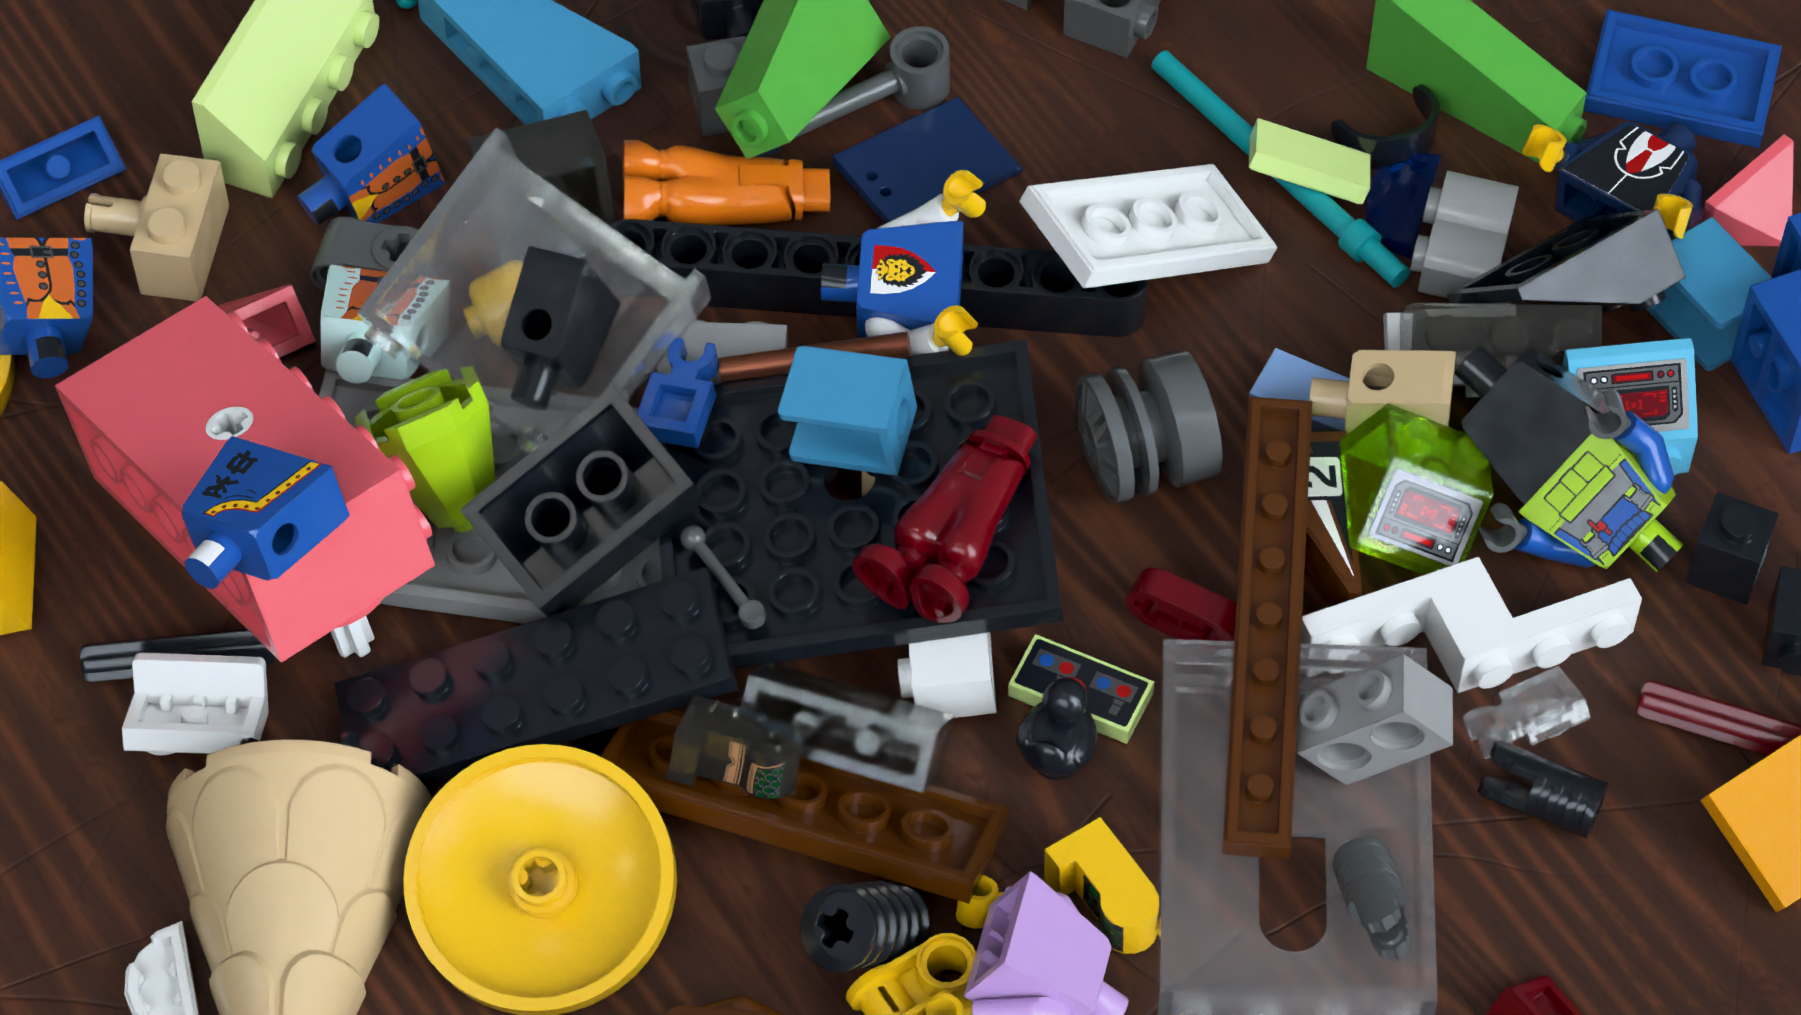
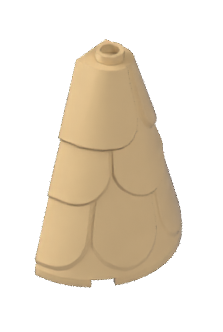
M268 740L236 745L207 755L205 768L195 773L185 768L176 777L168 793L166 831L190 901L191 920L211 971L209 979L210 990L219 1015H357L366 996L364 983L397 918L396 909L404 893V867L410 840L424 810L432 801V796L426 786L409 770L398 764L391 767V772L371 764V752L347 745L313 740Z

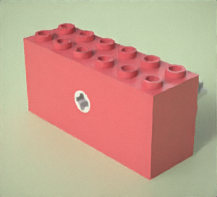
M204 296L55 385L94 479L184 567L186 559L192 554L195 547L182 518L183 504L231 436L332 466L350 514L339 527L277 579L266 581L232 570L217 588H206L281 663L329 632L332 634L340 656L346 658L354 652L360 658L367 655L371 651L368 643L375 638L366 615L373 611L384 597L435 566L426 540L432 536V530L421 510L413 504L409 492L415 488V483L403 461L396 455H392L389 458L380 451L370 432L363 425H358L354 428L349 424L337 403L328 395L320 398L313 391L308 379L296 366L291 369L285 367L275 349L266 339L262 338L256 341L250 335L246 325L236 312L231 310L225 313L207 296Z

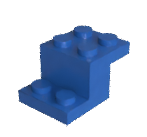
M1801 213L1787 218L1771 276L1772 279L1751 285L1749 288L1730 359L1788 455L1801 451Z

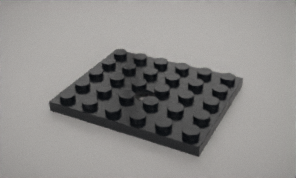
M1027 339L975 346L965 356H958L952 350L901 358L907 359L917 410L898 476L867 472L875 477L874 485L866 495L855 500L837 499L826 490V485L831 483L837 475V467L791 460L789 449L797 422L781 420L778 413V407L789 374L715 384L716 399L699 447L693 448L660 442L705 498L702 504L659 538L662 581L707 567L696 551L686 549L680 541L681 532L685 527L698 525L706 534V545L747 598L759 601L765 609L766 620L761 627L749 629L743 626L738 614L739 607L707 567L714 580L733 669L1064 622ZM994 415H1001L1033 428L1037 433V439L1028 452L1031 465L1022 477L1016 492L996 527L987 557L980 572L975 578L965 583L969 593V605L961 618L949 623H937L927 620L918 613L912 600L905 610L897 609L881 600L858 580L853 571L852 563L860 550L866 545L876 543L895 548L894 530L897 522L905 511L926 491L957 450L964 443H967L972 431L984 430Z

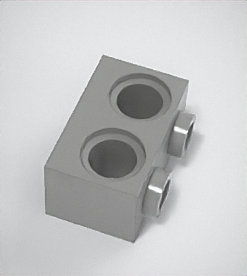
M1405 654L1298 696L1297 754L1346 786L1453 745V688Z

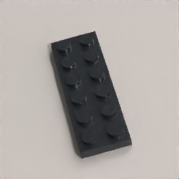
M707 567L334 683L342 732L344 730H354L359 734V749L371 752L372 765L391 772V767L399 764L420 779L425 786L454 778L459 772L473 763L506 749L524 745L564 744L738 690L714 580Z

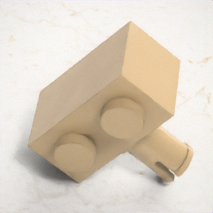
M160 153L148 194L143 197L142 201L100 196V194L96 193L89 195V203H86L84 213L86 232L134 236L130 247V254L140 294L188 301H198L201 299L230 206L220 161Z

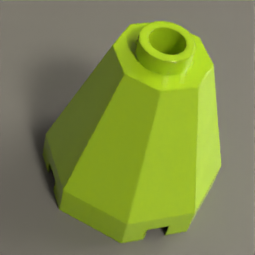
M473 366L460 367L464 379L452 380L448 369L434 370L384 392L375 400L380 412L369 420L365 409L354 417L356 426L363 425L370 432L380 451L389 458L392 455H396L406 465L415 483V488L409 492L413 503L438 529L453 527L455 532H465L474 529L460 509L496 481L489 403Z

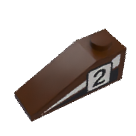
M1347 431L1311 432L1304 570L1330 607L1362 596Z

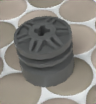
M1178 349L1143 359L1138 365L1137 386L1128 371L1121 366L1109 368L1105 380L1102 375L1093 372L1080 376L1076 381L1075 402L1081 445L1100 490L1111 504L1118 505L1129 502L1134 496V489L1143 497L1154 495L1158 490L1159 467L1169 483L1176 488L1216 478L1220 474L1223 455L1216 411L1207 383L1190 352Z

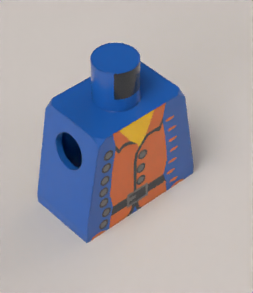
M384 83L314 144L311 152L322 172L323 178L300 193L297 199L308 216L318 226L343 208L353 218L365 222L379 223L436 190L446 182L419 120Z
M0 237V355H28L31 373L39 378L59 376L69 366L66 354H75L81 351L92 323L91 238Z

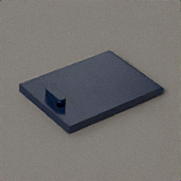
M954 97L950 101L834 155L832 162L885 224L943 194L946 180L956 171H970L983 182V186L980 189L971 192L976 194L1014 176H1018L1023 171L1022 166L959 97Z

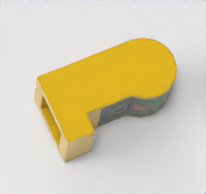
M1101 817L1045 849L1044 881L1055 892L1068 895L1075 891L1096 919L1100 921V931L1108 938L1112 950L1122 954H1136L1146 950L1154 943L1158 935L1159 895L1154 885Z

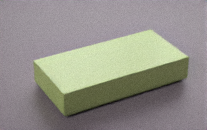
M1257 118L1250 133V170L1363 205L1370 190V154Z

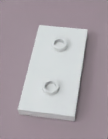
M1214 164L1027 186L1019 201L1083 288L1269 263L1278 248Z

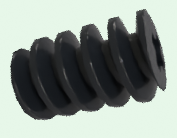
M891 880L829 885L815 893L805 906L800 921L801 941L807 955L819 967L832 972L872 968L889 963L927 940L930 929L929 910L922 895L911 886Z

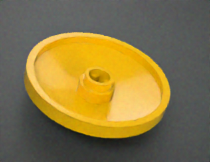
M550 744L524 745L491 754L459 772L434 796L418 821L409 843L403 877L404 899L410 925L420 947L435 968L456 989L469 998L502 1012L517 1015H558L591 1006L607 998L627 984L647 964L658 948L672 916L677 887L676 860L668 830L658 809L642 787L624 770L596 754L578 748Z

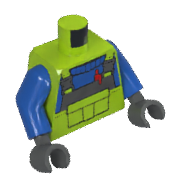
M1613 389L1605 391L1603 393L1604 398L1611 411L1598 414L1593 412L1589 406L1584 407L1585 417L1591 434L1521 508L1519 513L1525 519L1517 521L1510 507L1503 503H1497L1492 506L1490 510L1495 519L1505 525L1494 531L1487 530L1481 526L1478 528L1487 547L1499 553L1508 552L1515 548L1545 560L1584 568L1598 565L1605 569H1608L1630 547L1650 567L1658 572L1683 546V543L1655 519L1676 496L1671 487L1674 473L1663 436L1633 412L1625 411L1618 391Z

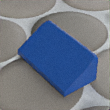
M96 116L0 160V196L17 221L126 171V167L100 116Z

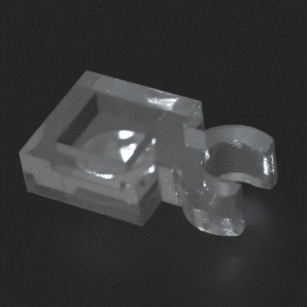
M1559 666L1499 692L1502 700L1501 705L1478 707L1463 716L1468 737L1471 741L1478 740L1484 758H1491L1490 752L1494 741H1504L1512 744L1514 740L1524 736L1532 746L1547 738L1559 736L1567 729L1591 719L1585 698Z

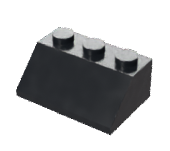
M612 386L462 507L460 511L536 606L548 617L575 607L702 504L705 498L622 395Z

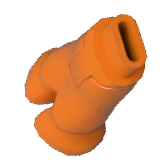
M623 140V220L653 221L659 216H666L669 222L724 226L784 222L791 220L792 209L794 211V220H802L803 212H830L829 169L803 168L802 160L798 159L785 160L767 157L746 159L744 156L725 155L684 145H674L666 150L661 149L659 151L640 140Z

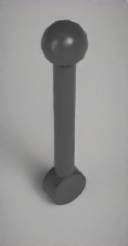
M698 525L685 527L680 536L682 545L688 550L696 551L739 607L738 614L742 625L749 629L761 627L766 620L763 604L757 600H749L706 545V534Z

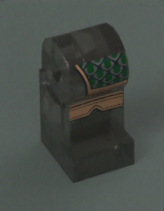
M694 695L675 731L667 780L693 786L697 777L702 776L740 786L746 792L758 798L780 799L790 795L796 788L804 739L795 727L771 719L767 715Z

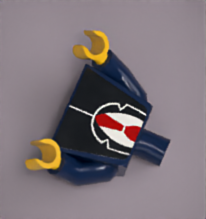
M1622 122L1607 134L1603 133L1575 142H1568L1565 136L1554 128L1536 124L1533 126L1521 151L1524 156L1540 159L1539 166L1545 172H1551L1553 169L1558 170L1555 211L1575 222L1590 216L1659 209L1669 236L1673 234L1674 237L1683 239L1685 232L1703 222L1704 192L1703 187L1696 181L1698 160L1691 153L1696 147V139L1692 132L1682 124L1670 123L1656 135L1634 122Z

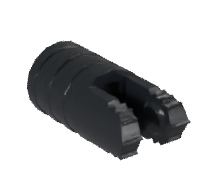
M1494 741L1490 752L1491 762L1495 763L1496 766L1502 767L1503 770L1507 769L1513 774L1533 781L1534 784L1530 788L1515 781L1506 780L1505 777L1501 778L1498 775H1490L1481 778L1477 789L1479 795L1587 839L1603 805L1609 783L1507 742Z

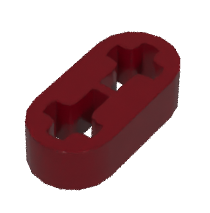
M1158 568L1142 570L1125 599L1128 609L1138 620L1207 653L1224 657L1233 654L1236 603L1168 571Z

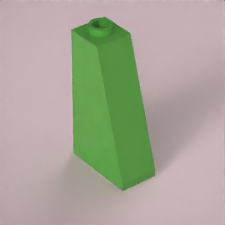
M763 0L715 110L746 159L787 144L852 79L891 36L868 0Z
M1471 0L1375 1L1367 70L1413 94L1414 87L1424 85L1437 97L1440 110L1522 154L1521 151L1533 126L1536 124L1554 128L1563 134L1568 142L1581 140L1587 126V120L1582 118L1587 92ZM1526 156L1537 163L1540 161L1536 157Z

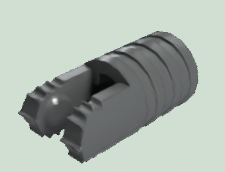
M1376 837L1352 839L1338 849L1332 861L1333 871L1339 888L1342 891L1349 916L1355 923L1365 928L1372 946L1378 955L1383 956L1384 960L1401 961L1408 951L1412 949L1410 945L1413 939L1404 913L1408 902L1407 894L1402 885L1391 850L1383 840Z

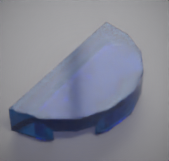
M1410 154V159L1407 161L1395 163L1389 168L1383 166L1378 169L1370 182V190L1366 196L1365 219L1369 225L1381 234V243L1388 250L1408 259H1411L1430 187H1433L1438 173L1441 154Z

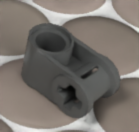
M337 217L327 224L310 270V279L313 285L322 292H325L330 265L430 278L435 277L431 267L425 263L428 255V245L424 235L418 229L410 226H393L365 222L352 217ZM406 242L410 245L411 254H407Z

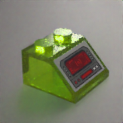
M1387 403L1339 440L1349 548L1423 575L1464 562L1467 559L1478 533V528L1481 526L1493 497L1490 462L1468 434Z

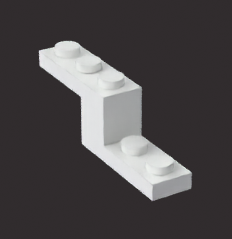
M1479 557L1302 616L1300 660L1306 671L1325 665L1337 667L1354 660L1360 653L1386 644L1391 647L1400 646L1414 639L1419 633L1425 632L1457 693L1478 686L1484 689L1492 688L1502 684L1515 673L1536 666L1550 668L1562 663L1571 654L1594 646L1608 648L1622 642L1634 631L1642 597L1631 578L1512 618Z

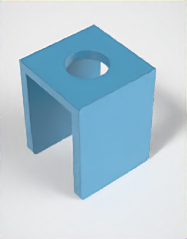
M1713 217L1685 232L1683 239L1676 237L1671 240L1686 278L1665 289L1666 298L1662 302L1647 308L1650 314L1675 339H1692L1694 359L1706 371H1712L1731 359L1750 286L1772 279Z
M799 346L792 361L778 407V413L781 420L797 422L789 449L792 461L898 476L917 410V403L907 359Z

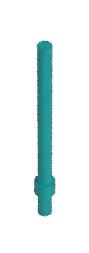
M1169 51L1160 52L1154 58L1151 68L1249 156L1250 133L1253 127ZM1272 177L1339 238L1338 246L1355 262L1365 261L1393 288L1400 286L1406 281L1410 274V269L1381 244V234L1364 219L1355 220L1325 193Z

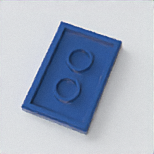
M1607 9L1587 87L1583 111L1661 128L1676 122L1687 127L1694 135L1760 148L1782 46Z

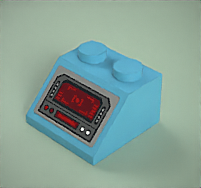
M1691 338L1565 350L1563 368L1602 393L1610 389L1618 391L1625 411L1633 412L1663 436L1674 475L1689 472L1698 439L1695 359Z

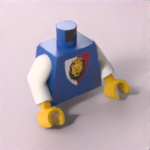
M956 171L946 180L943 194L877 229H868L862 233L859 265L823 263L821 301L857 302V335L862 338L908 331L911 356L952 350L958 356L969 354L973 343L963 332L968 329L977 328L978 322L960 306L963 268V221L957 220L959 212L970 218L979 217L984 213L986 201L976 193H971L976 189H980L983 186V182L970 171Z

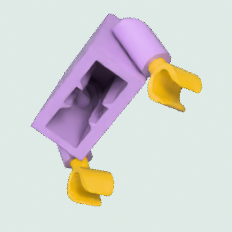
M1030 871L1013 886H1008L1005 892H998L997 883L992 878L983 875L970 903L957 902V921L969 928H983L964 993V997L972 1001L973 1004L972 1007H963L961 1001L954 995L945 992L938 993L928 1001L925 1015H1124L1128 1006V998L1103 981L1111 944L1100 930L1079 913L1067 895L1055 892L1042 879Z

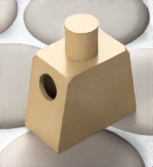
M1358 350L1352 355L1349 381L1312 377L1309 401H1312V416L1345 419V431H1347L1350 452L1435 469H1444L1456 352Z

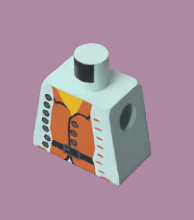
M330 265L321 309V366L329 371H337L344 380L354 384L364 383L371 376L397 380L410 378L446 333V279Z

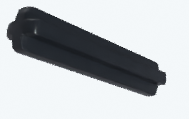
M247 628L91 643L82 646L80 653L82 675L85 681L88 682L133 678L132 663L137 653L262 657L266 665H270L275 660V656Z

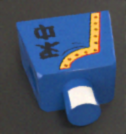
M231 436L183 504L182 518L195 547V550L185 561V568L189 575L197 583L209 589L217 588L232 570L266 581L279 578L350 516L332 466Z

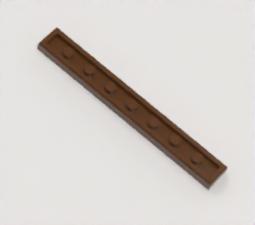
M1262 397L1248 398L1222 855L1290 859L1312 401Z

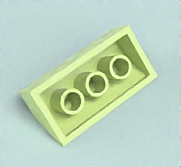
M255 0L192 100L204 159L220 161L226 184L273 199L284 179H290L294 176L300 164L302 149L311 134L316 135L323 128L328 113V106L337 91H343L348 86L353 74L354 63L362 49L369 48L376 39L379 29V16L374 12L373 0Z

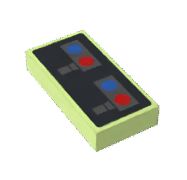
M1035 634L1008 684V696L1034 707L1042 702L1044 690L1050 682L1063 677L1077 678L1086 687L1088 697L1087 710L1092 715L1097 732L1128 744L1153 695L1154 681Z

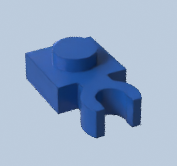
M676 337L669 345L667 352L671 367L670 375L657 372L651 373L637 415L659 442L698 448L716 399L714 385L710 380L719 369V359L715 344L707 342L704 353L699 359L686 361L687 350L683 338Z

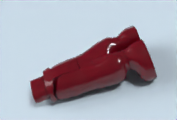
M994 415L984 430L972 431L967 443H964L957 450L926 491L905 511L897 522L894 530L895 548L876 543L866 545L860 550L852 563L853 571L858 580L881 600L897 609L905 610L912 600L918 613L927 620L937 623H949L961 618L969 605V593L965 583L975 578L980 572L987 557L996 527L1016 492L1022 477L1031 465L1028 452L1037 439L1035 430L1019 421L1001 415Z

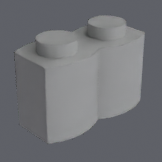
M1447 171L1442 189L1430 187L1422 222L1433 224L1430 237L1418 234L1410 267L1411 271L1421 273L1418 292L1447 298L1448 293L1501 264L1518 194V186Z

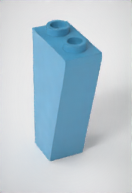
M418 0L420 19L530 131L547 137L549 146L566 135L575 134L588 121L612 106L625 103L636 91L642 88L639 50L632 43L552 0Z

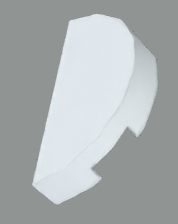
M182 921L156 931L150 937L152 942L138 953L134 963H129L125 974L124 995L132 1015H200L185 930Z

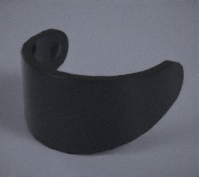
M1424 85L1413 88L1414 102L1426 121L1412 131L1391 136H1374L1357 132L1343 120L1338 119L1331 123L1333 138L1337 144L1370 154L1371 169L1388 171L1410 167L1421 161L1430 152L1434 144L1440 108L1438 99Z

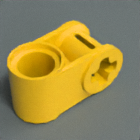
M941 933L932 936L924 943L891 962L879 965L864 973L850 986L846 993V1000L853 1010L863 1011L865 1015H925L928 1001L936 994L944 992L957 997L963 1004V1007H972L973 1002L964 997L976 951L966 938L957 934ZM943 970H956L963 974L958 980L952 982H941L933 978L935 974Z

